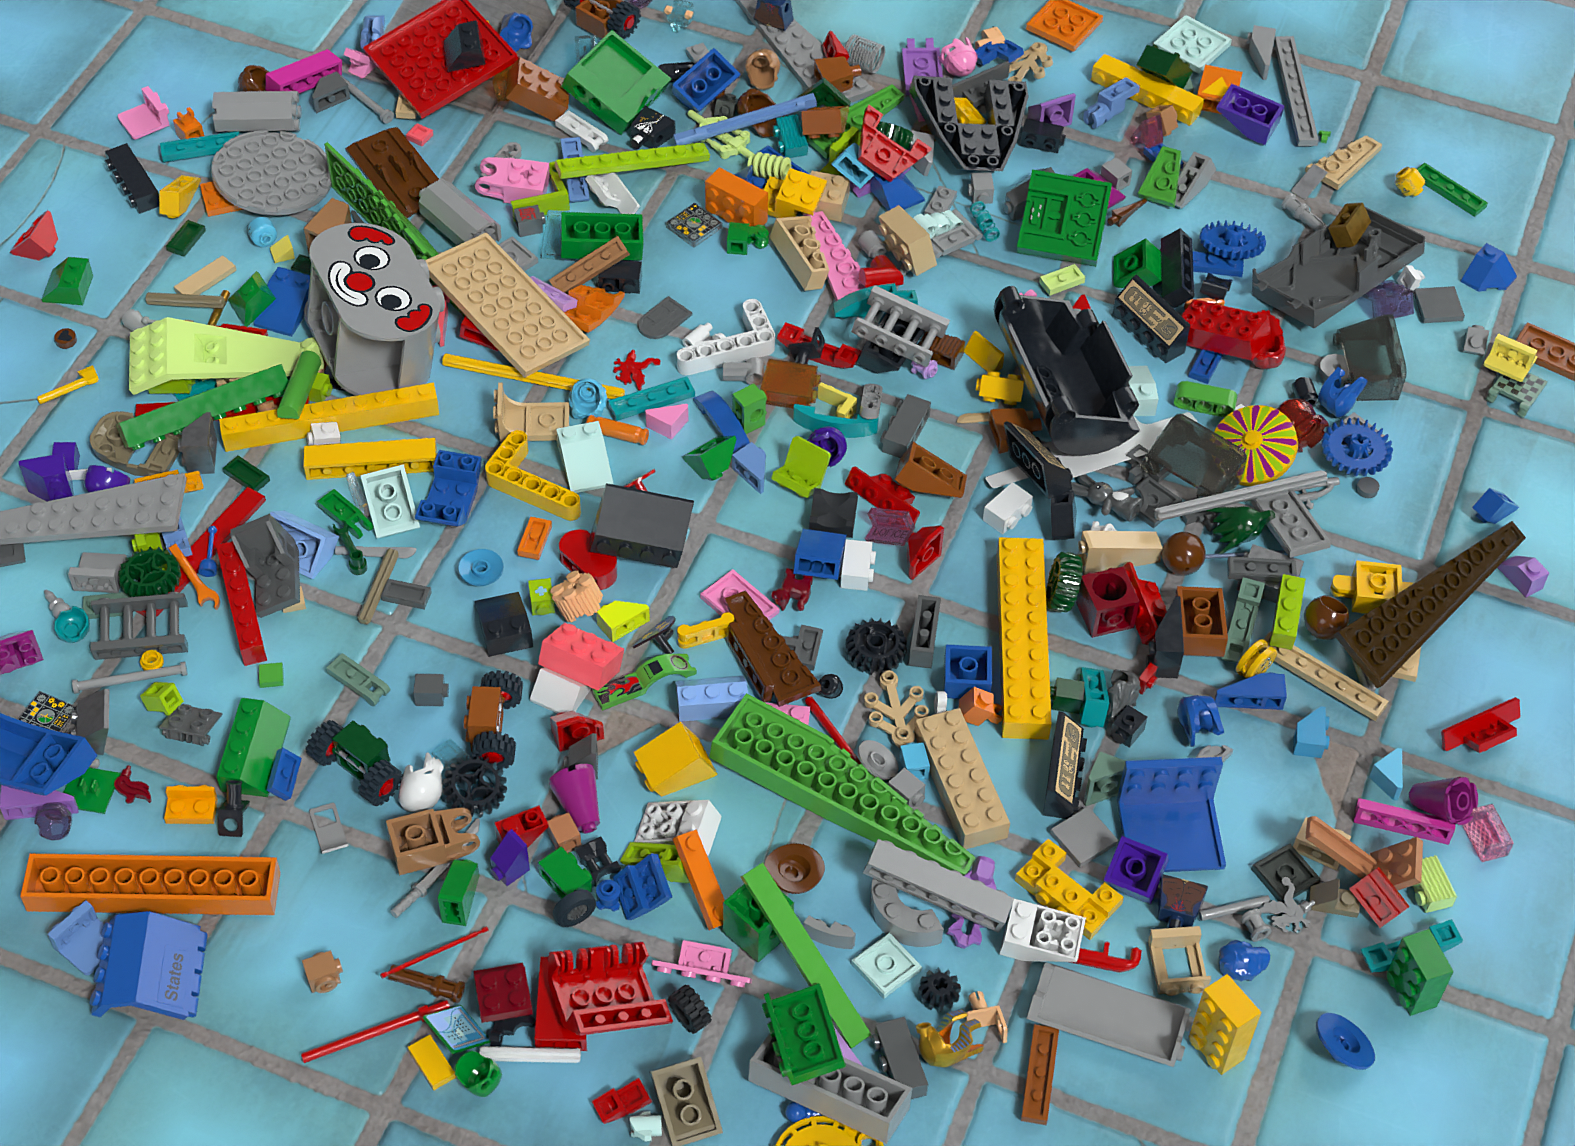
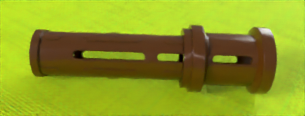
M393 964V965L390 967L389 971H390L392 968L397 967V965H394V964ZM406 968L388 975V980L427 990L434 997H446L452 999L457 1004L461 1001L465 990V982L447 980L443 975L434 977Z

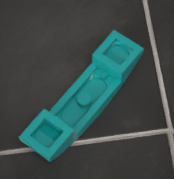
M794 404L793 421L812 432L815 429L818 430L822 427L830 426L841 431L845 438H858L877 434L879 417L876 419H866L861 417L859 413L856 420L815 414V407Z
M1452 919L1429 926L1442 952H1446L1463 942ZM1401 940L1387 945L1381 942L1360 950L1371 972L1388 971Z

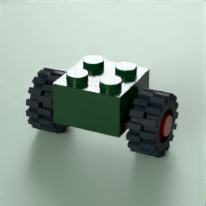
M327 720V723L323 722L321 727L318 726L316 732H312L310 735L312 738L307 741L309 745L305 748L307 750L306 754L322 766L330 765L332 761L335 762L337 760L339 766L360 781L361 785L358 786V793L372 805H383L384 801H389V797H393L394 791L400 787L398 784L401 783L403 774L390 763L391 759L387 743L382 738L373 736L366 726L359 725L352 720L343 728L335 721Z

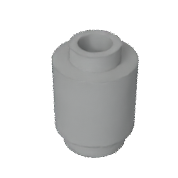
M865 231L860 235L858 245L870 258L874 259L878 255H885V244L874 231Z

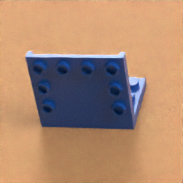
M1222 757L1125 761L1117 796L1122 835L1168 853L1169 861L1164 872L1225 869L1226 861L1213 799L1223 767Z

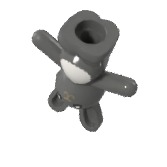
M1086 474L1078 476L1080 484L1071 482L1072 490L1070 491H1074L1075 495L1087 497L1095 505L1102 506L1101 513L1103 515H1108L1112 509L1127 521H1132L1141 510L1143 500L1139 497H1131L1134 494L1132 487L1114 492L1109 484L1095 482Z

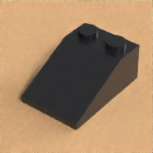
M519 592L475 601L488 657L533 647L532 630Z
M1180 596L1174 598L1155 632L1154 640L1149 642V655H1146V667L1149 663L1157 666L1158 669L1155 676L1158 678L1178 679L1184 656Z

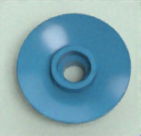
M488 549L470 551L459 562L461 578L474 586H486L494 583L501 577L504 570L502 558L496 552Z

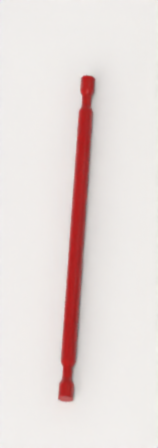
M486 926L479 931L470 933L392 968L388 972H383L380 976L381 978L387 977L391 973H396L474 938L480 933L487 932L488 927Z

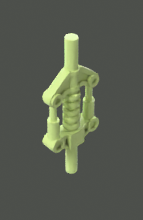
M692 109L687 114L700 124L699 127L728 119L726 116L703 118ZM740 129L731 131L736 135L735 138L728 133L715 136L726 145H720L710 138L700 141L708 142L712 148L720 153L722 159H727L732 155L737 156L740 153L749 159L754 154L746 148L747 144L750 143L749 131H742Z

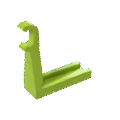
M555 161L549 163V177L555 192L511 201L514 222V209L538 205L540 213L544 212V215L570 210L568 192L558 172L553 171L556 170Z

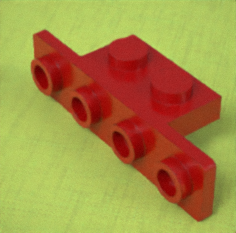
M852 467L845 485L906 529H913L920 515V511L910 505L913 503L915 496L907 488L894 482L892 477L887 474L870 477L858 467Z
M1127 562L1124 568L1140 601L1135 626L1142 644L1148 645L1154 639L1158 628L1156 622H1161L1167 613L1166 606L1163 603L1156 583L1138 579L1133 564Z
M1514 697L1442 730V749L1449 751L1465 743L1478 753H1481L1516 737L1517 728L1509 723L1521 717L1520 700Z

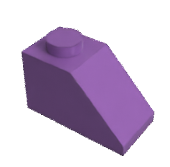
M1513 556L1503 561L1497 567L1525 598L1542 590L1549 576V572L1535 557Z

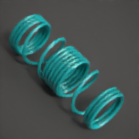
M977 201L971 205L970 212L976 219V223L980 230H982L986 241H995L999 238L1000 232L995 227L989 212L985 210L984 202ZM977 204H982V205H978V206H977V207L983 206L981 210H979V211H977V212H974V211H975V209H974V210L972 211V208H973L975 205H977ZM997 231L996 234L988 236L989 233Z

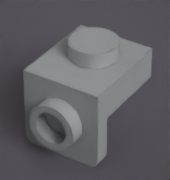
M1472 325V327L1466 329L1463 352L1484 356L1489 330H1484V327L1480 325Z

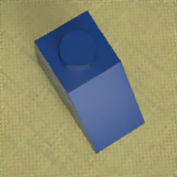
M1489 488L1472 508L1477 512L1475 516L1482 522L1496 524L1515 512L1519 506L1504 493Z

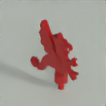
M631 350V353L627 354L625 362L617 358L614 364L621 366L614 367L613 372L622 371L619 377L616 375V380L624 382L625 385L632 383L630 378L632 374V379L636 383L638 391H640L642 385L645 384V375L642 374L641 370L647 368L651 363L656 366L660 365L661 360L658 358H647L643 362H635V350Z

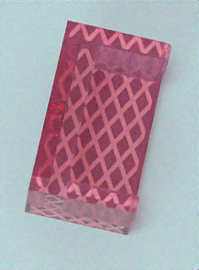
M1493 804L1477 807V809L1473 808L1471 815L1474 817L1470 822L1462 826L1481 862L1508 856L1514 842Z

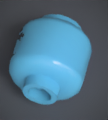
M257 217L249 223L248 234L255 245L267 247L274 243L277 238V231L271 220L265 217Z

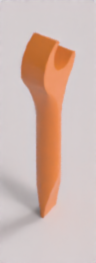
M177 544L169 547L168 549L176 557L177 562L195 587L199 605L202 607L206 601L211 600L215 602V610H218L220 607L219 595L200 580Z

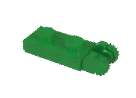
M335 489L317 501L318 507L342 527V520L346 521L349 532L355 538L360 539L363 536L360 528L355 525L358 521L367 531L373 529L372 523L363 515V512Z

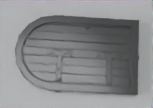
M667 296L641 317L638 328L643 336L649 339H660L667 336L691 317L692 312Z

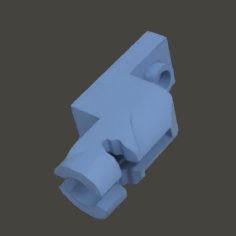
M384 15L364 17L360 46L363 51L364 46L384 35Z
M1125 77L1099 92L1098 102L1084 112V122L1087 125L1094 122L1092 125L1093 129L1103 125L1104 122H1108L1112 117L1124 111L1125 100L1138 93L1140 86Z

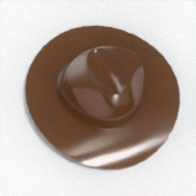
M799 843L787 844L775 849L767 856L764 862L765 867L779 889L792 894H802L813 889L821 881L825 871V864L821 855L810 846Z

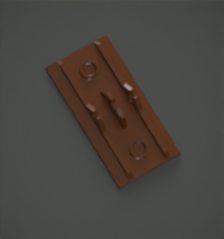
M398 127L388 128L356 141L345 148L348 155L365 177L372 182L377 190H381L385 198L392 201L406 218L420 211V191L439 180Z

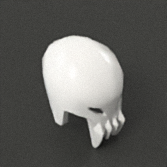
M428 752L425 755L423 769L413 772V766L407 765L405 767L398 801L402 808L408 812L417 813L428 810L437 804L442 795L441 772L444 767L439 759L435 760V757L432 758Z

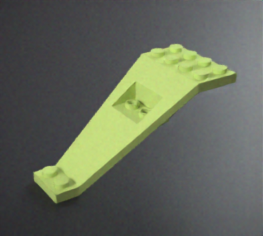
M166 317L130 333L129 390L135 395L172 379H201L204 381L211 378H243L282 364L286 376H292L299 356L303 351H313L319 355L321 359L319 370L324 368L323 354L314 337L307 338L302 342H295Z

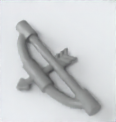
M1338 477L1328 478L1325 483L1295 489L1294 491L1302 490V494H1297L1302 502H1307L1305 504L1307 508L1313 509L1314 503H1311V500H1317L1319 497L1328 494L1334 486L1340 484ZM1327 487L1319 492H1306V489Z

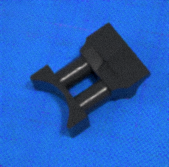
M1208 273L1206 280H1203L1199 293L1206 294L1211 299L1219 298L1224 300L1227 291H1230L1233 280L1218 278Z
M601 836L574 849L579 863L588 867L591 872L590 874L593 879L591 882L594 887L597 886L598 881L604 875L610 873L617 874L621 871L619 863L617 861L612 862L608 856L607 845ZM601 861L604 867L599 868L597 862Z

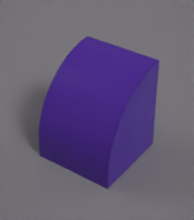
M54 442L52 455L63 453L68 469L78 470L80 454L76 442Z

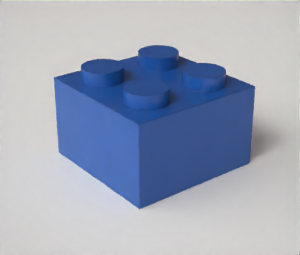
M946 644L943 691L947 693V698L961 699L973 687L991 693L992 647Z

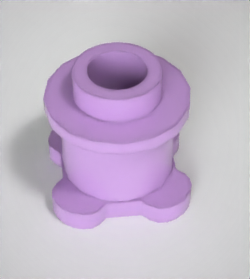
M930 360L928 367L917 364L914 361L911 363V372L914 374L920 372L925 379L934 377L938 371V364L935 360Z

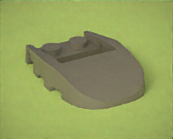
M123 411L111 412L98 421L90 435V444L94 453L102 461L129 474L150 476L168 472L180 453L178 450V439H182V435H174L171 432L165 434L166 439L157 443L145 464H129L128 462L135 450L133 451L132 447L125 449L116 424L133 418V413Z

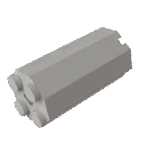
M214 92L212 108H215V114H213L215 131H300V120L298 118H301L302 110L301 106H297V103H299V92Z
M441 178L420 191V213L457 246L486 232L494 241H500L502 237L501 226L451 182Z

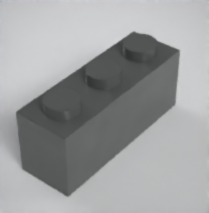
M907 394L904 401L899 402L896 416H892L889 421V429L887 431L884 430L880 440L883 443L882 452L898 458L903 456L912 442L917 441L930 416V401Z
M918 595L909 666L932 669L941 598Z
M905 1017L875 1024V1033L871 1037L875 1050L879 1049L881 1054L879 1062L882 1072H887L889 1078L911 1087V1099L927 1096L928 1082Z

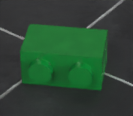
M562 846L538 862L539 875L561 899L578 890L592 892L591 881L593 879L587 869H582L578 865L575 856L571 852L567 853Z

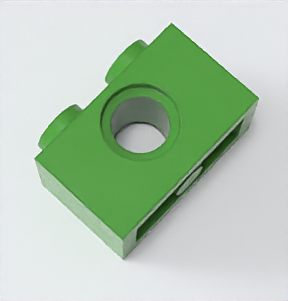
M754 383L732 394V411L746 434L764 426L765 415L767 414L766 394L763 390H759Z

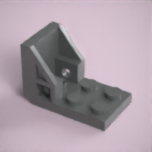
M270 514L231 529V539L245 568L256 578V614L262 618L300 603L299 549L294 538Z

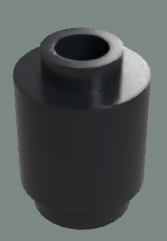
M1307 377L1296 379L1292 384V390L1298 405L1303 409L1314 407L1318 403V395L1312 380Z

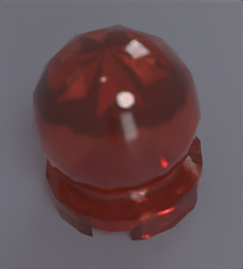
M1298 398L1287 399L1277 408V410L1290 419L1295 428L1298 438L1297 452H1303V448L1307 446L1313 448L1322 440L1325 433L1323 430L1329 426V423L1322 415H1316L1309 402Z

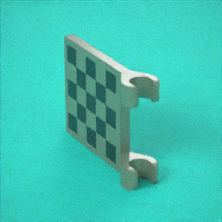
M1529 372L1522 382L1501 374L1496 383L1489 389L1486 400L1494 403L1498 394L1501 393L1521 403L1517 415L1524 418L1548 381Z

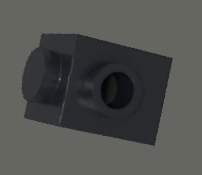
M1127 705L1113 722L1110 736L1116 742L1130 748L1145 730L1148 717Z

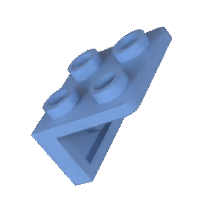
M85 901L80 906L75 907L70 915L61 923L54 925L48 933V937L53 948L84 975H90L99 967L100 960L97 956L101 945H103L104 937L101 936L104 923L97 918L93 906Z

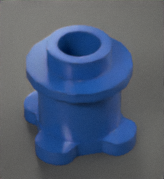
M604 880L598 884L596 894L599 900L596 901V907L599 910L604 908L611 909L613 912L619 910L621 890L617 882Z

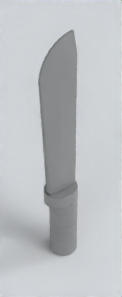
M335 546V555H349L345 546ZM355 546L366 557H384L389 548L398 551V558H409L416 552V548Z

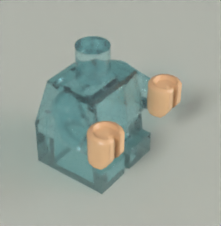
M674 0L673 7L665 6L664 13L671 23L672 31L679 32V29H686L690 25L694 16L692 2Z

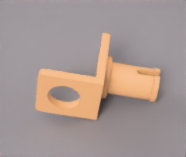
M977 991L978 999L975 992L971 993L968 1000L973 1011L967 1012L966 1022L976 1019L981 1022V1027L996 1024L1002 1043H1007V1025L1000 1006L987 1007L983 992Z

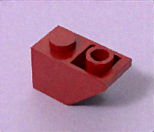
M540 806L494 823L496 838L499 844L507 832L512 829L527 844V848L549 827Z

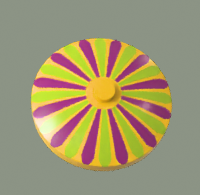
M1263 405L1246 406L1233 411L1218 424L1211 439V456L1217 470L1226 479L1243 486H1255L1278 479L1291 467L1298 451V438L1290 419L1279 410Z

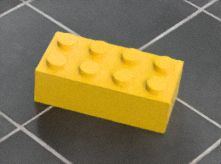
M1226 974L1203 990L1190 1030V1042L1195 1049L1203 1053L1210 1067L1216 1069L1222 1075L1245 1060L1262 1012L1233 979Z

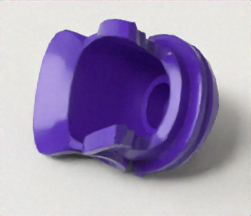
M828 426L818 430L815 429L807 439V441L831 454L828 467H833L839 463L846 454L847 442L845 436L834 427Z

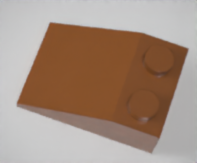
M849 106L814 107L801 111L803 135H808V138H820V134H828V137H839V133L845 132Z
M912 442L899 460L894 480L900 486L909 488L912 491L962 498L967 475L917 443Z

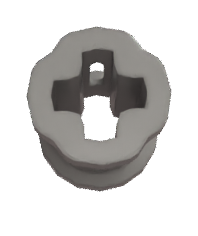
M1259 909L1246 912L1240 919L1242 924L1246 925L1250 931V938L1253 942L1265 939L1272 932L1271 928L1266 926L1261 918L1262 913Z

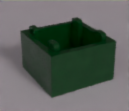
M1155 44L1153 46L1146 45L1136 64L1142 71L1184 89L1193 72L1190 64L1183 62L1179 58V53L1175 52L1172 54L1158 49V46Z

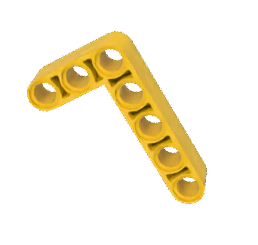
M521 430L512 431L485 465L488 486L565 520L574 521L578 519L581 515L580 497L577 493L518 468L528 454V440L525 432Z

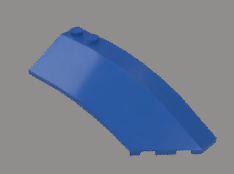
M0 713V785L46 796L83 775L98 756L85 737L49 730Z

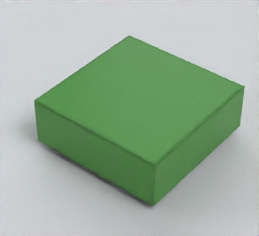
M282 662L259 665L260 688L284 686Z

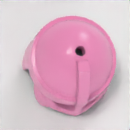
M967 37L965 38L967 46L959 39H953L951 44L942 48L941 55L938 56L946 70L952 75L964 77L971 74L975 69L977 54ZM955 47L954 50L949 51L950 48Z

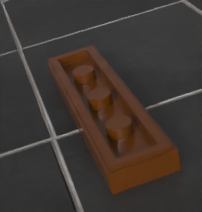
M737 621L729 623L726 636L728 644L763 702L771 701L774 684Z

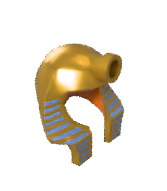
M962 1009L946 1013L937 1029L931 1026L929 1022L919 1023L916 1025V1030L920 1034L919 1051L921 1056L930 1066L949 1067L968 1057L981 1053L984 1045H972L973 1038L971 1035L972 1031L981 1027V1022L972 1019L962 1023L959 1027V1037L952 1044L950 1043V1033L953 1023L968 1016Z

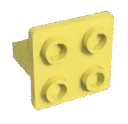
M1498 334L1483 366L1522 382L1535 363L1538 350Z

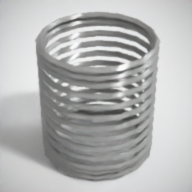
M852 35L844 47L848 51L851 44L848 54H850L851 49L852 52L847 60L848 64L851 66L859 64L862 70L872 74L876 73L883 63L885 46L872 40L864 39V37Z

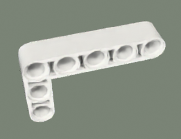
M748 299L743 303V323L748 332L680 349L677 352V371L682 375H692L723 367V362H744L749 358L771 355L775 350V332L761 303L756 299Z

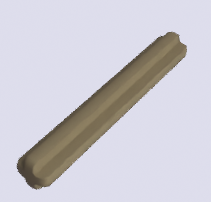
M148 292L145 297L148 305L222 309L226 303L223 296Z
M389 548L384 555L358 615V621L361 624L368 625L371 622L386 582L390 578L399 557L396 549Z

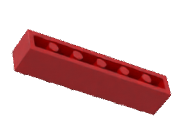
M233 541L218 544L216 548L244 666L267 661L245 566Z

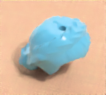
M583 378L576 382L569 392L568 399L572 409V416L575 419L588 418L589 415L601 417L606 407V389L600 382L592 378Z

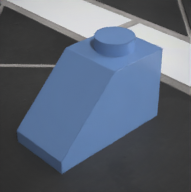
M751 442L732 455V469L756 491L762 494L765 483L766 454L762 448L757 447Z

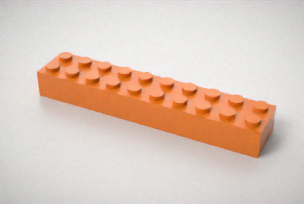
M29 854L20 897L27 912H71L75 907L87 901L93 906L95 913H138L150 911L157 914L275 915L281 872L277 857Z

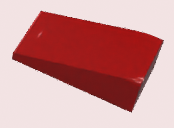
M829 31L822 44L826 58L845 57L848 60L849 54L833 31Z

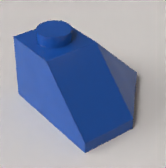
M1486 243L1475 255L1461 282L1476 291H1486L1487 288L1506 290L1514 282L1517 275L1506 254Z

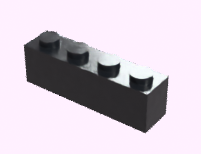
M128 143L106 150L107 159L104 160L108 171L112 170L115 182L120 183V189L124 196L127 195L130 206L132 208L135 207L139 214L159 207L160 197L158 190Z
M1181 228L1161 238V296L1173 308L1195 298L1192 238Z

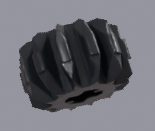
M939 967L936 969V973L928 970L926 977L920 979L921 986L918 988V994L922 996V1004L929 1003L930 1010L937 1006L940 1012L944 1006L951 1009L953 1002L957 1003L959 1001V992H961V985L957 983V975L950 976L949 969L945 973H941Z

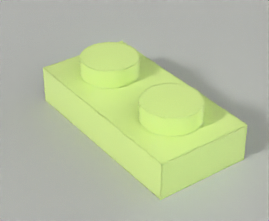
M1073 264L1041 276L1039 283L1050 296L1085 283V276Z

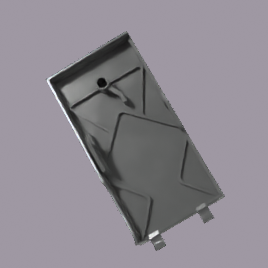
M1365 207L1371 223L1355 246L1350 248L1336 247L1329 231L1330 225L1316 230L1309 237L1292 246L1291 253L1286 259L1259 274L1256 273L1255 268L1252 269V296L1302 323L1316 328L1423 255L1425 236Z

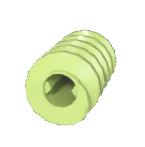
M758 152L756 155L753 154L749 157L747 167L753 165V176L769 179L772 176L784 180L789 168H791V160L789 157H777L774 154L770 156L768 153L763 155L762 152Z

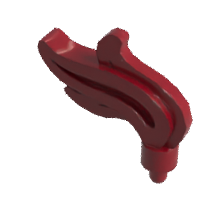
M128 765L114 782L116 791L127 798V804L134 802L135 798L144 799L151 803L152 798L148 791L149 786L141 781H131L129 779L132 774L130 771L131 766Z

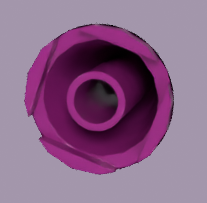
M578 764L575 765L576 770L568 772V769L565 768L549 778V784L565 812H569L578 831L588 834L594 832L600 824L596 775L593 765Z
M1466 777L1417 783L1409 791V799L1414 807L1455 825H1465L1470 822L1474 817L1471 815L1473 808L1477 809L1478 806L1477 788Z

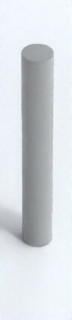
M1266 895L1199 911L1198 914L1200 920L1204 921L1263 907L1264 903H1270L1271 901L1270 897Z

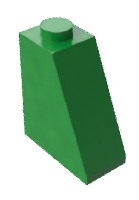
M453 860L438 895L442 923L467 925L480 876L478 863L470 860Z

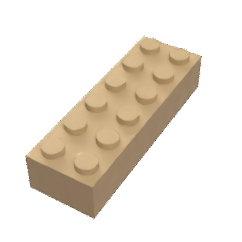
M960 708L916 719L915 739L917 743L924 742L930 764L929 772L960 845L965 849H970L1008 838L1010 821Z

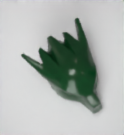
M1246 506L1218 507L1206 510L1207 512L1221 513L1213 519V523H1219L1213 530V534L1223 536L1219 541L1229 544L1219 552L1220 555L1243 543L1256 539L1263 527L1276 518L1273 510L1258 511Z

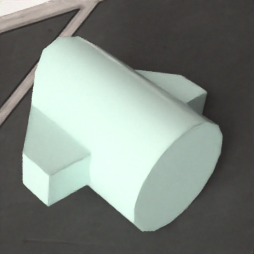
M647 1111L638 1116L630 1117L631 1137L651 1141L653 1136H662L661 1115H651V1112Z

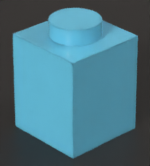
M924 742L902 745L899 758L902 769L906 768L919 780L928 779L930 764Z

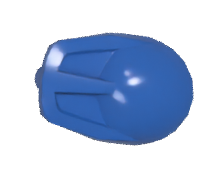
M1339 367L1327 378L1318 396V401L1337 418L1343 417L1353 408L1356 398L1368 382L1366 378L1359 377L1353 384H1347L1340 388L1341 379L1345 375V371Z
M1193 695L1181 698L1177 708L1178 719L1186 732L1191 747L1195 746V734L1199 733L1200 729H1206L1215 735L1224 733L1217 705L1211 696Z

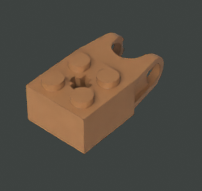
M465 808L441 811L429 809L386 820L388 837L399 875L445 864L475 852L480 846L478 836L471 833H457V831L463 829L472 821L470 811ZM459 816H466L461 820H455ZM474 842L469 846H462L465 843Z

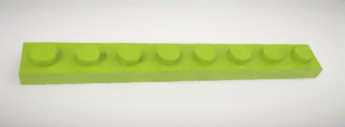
M703 142L555 160V168L560 178L564 179L705 162L710 160V153Z

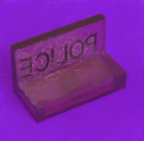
M871 508L867 514L873 527L865 539L867 542L904 546L914 531L915 525L907 511Z

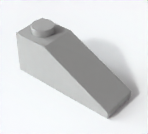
M1254 25L1252 33L1248 32L1246 43L1250 44L1248 52L1262 79L1266 80L1276 29Z
M1193 152L1179 175L1175 201L1176 207L1182 209L1208 184L1216 171V167L1210 157Z

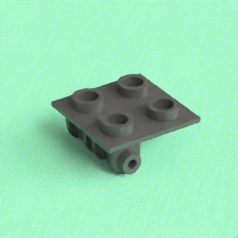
M182 704L164 720L159 728L163 729L162 735L166 736L167 739L180 740L181 742H184L186 739L187 743L192 741V744L204 746L210 743L211 736L207 734L223 713L215 712L212 709H201L188 704Z

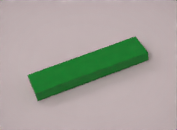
M1425 162L1417 168L1425 180V186L1470 215L1476 217L1487 207L1488 202Z

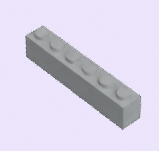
M878 839L863 871L865 875L998 933L1006 923L1014 900L1004 891L989 888L981 881L964 877L958 871L941 867L935 861L925 860L918 857L916 853L902 850L886 840Z

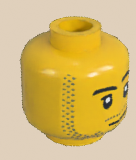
M1405 167L1396 174L1395 184L1404 196L1412 195L1415 197L1423 191L1422 187L1425 184V180L1416 168Z

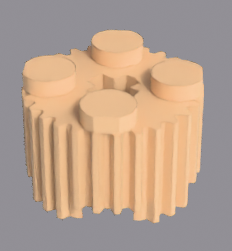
M578 571L570 572L566 576L567 580L551 588L552 599L567 622L572 623L576 621V618L582 617L584 614L592 616L593 613L601 609L599 603L602 600L603 594L589 573L579 574Z

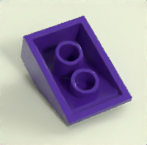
M1231 84L1216 109L1247 138L1266 145L1280 122L1285 105Z

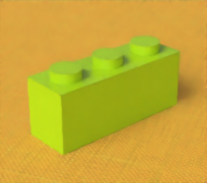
M1283 574L1278 589L1269 646L1292 650L1297 636L1306 578Z

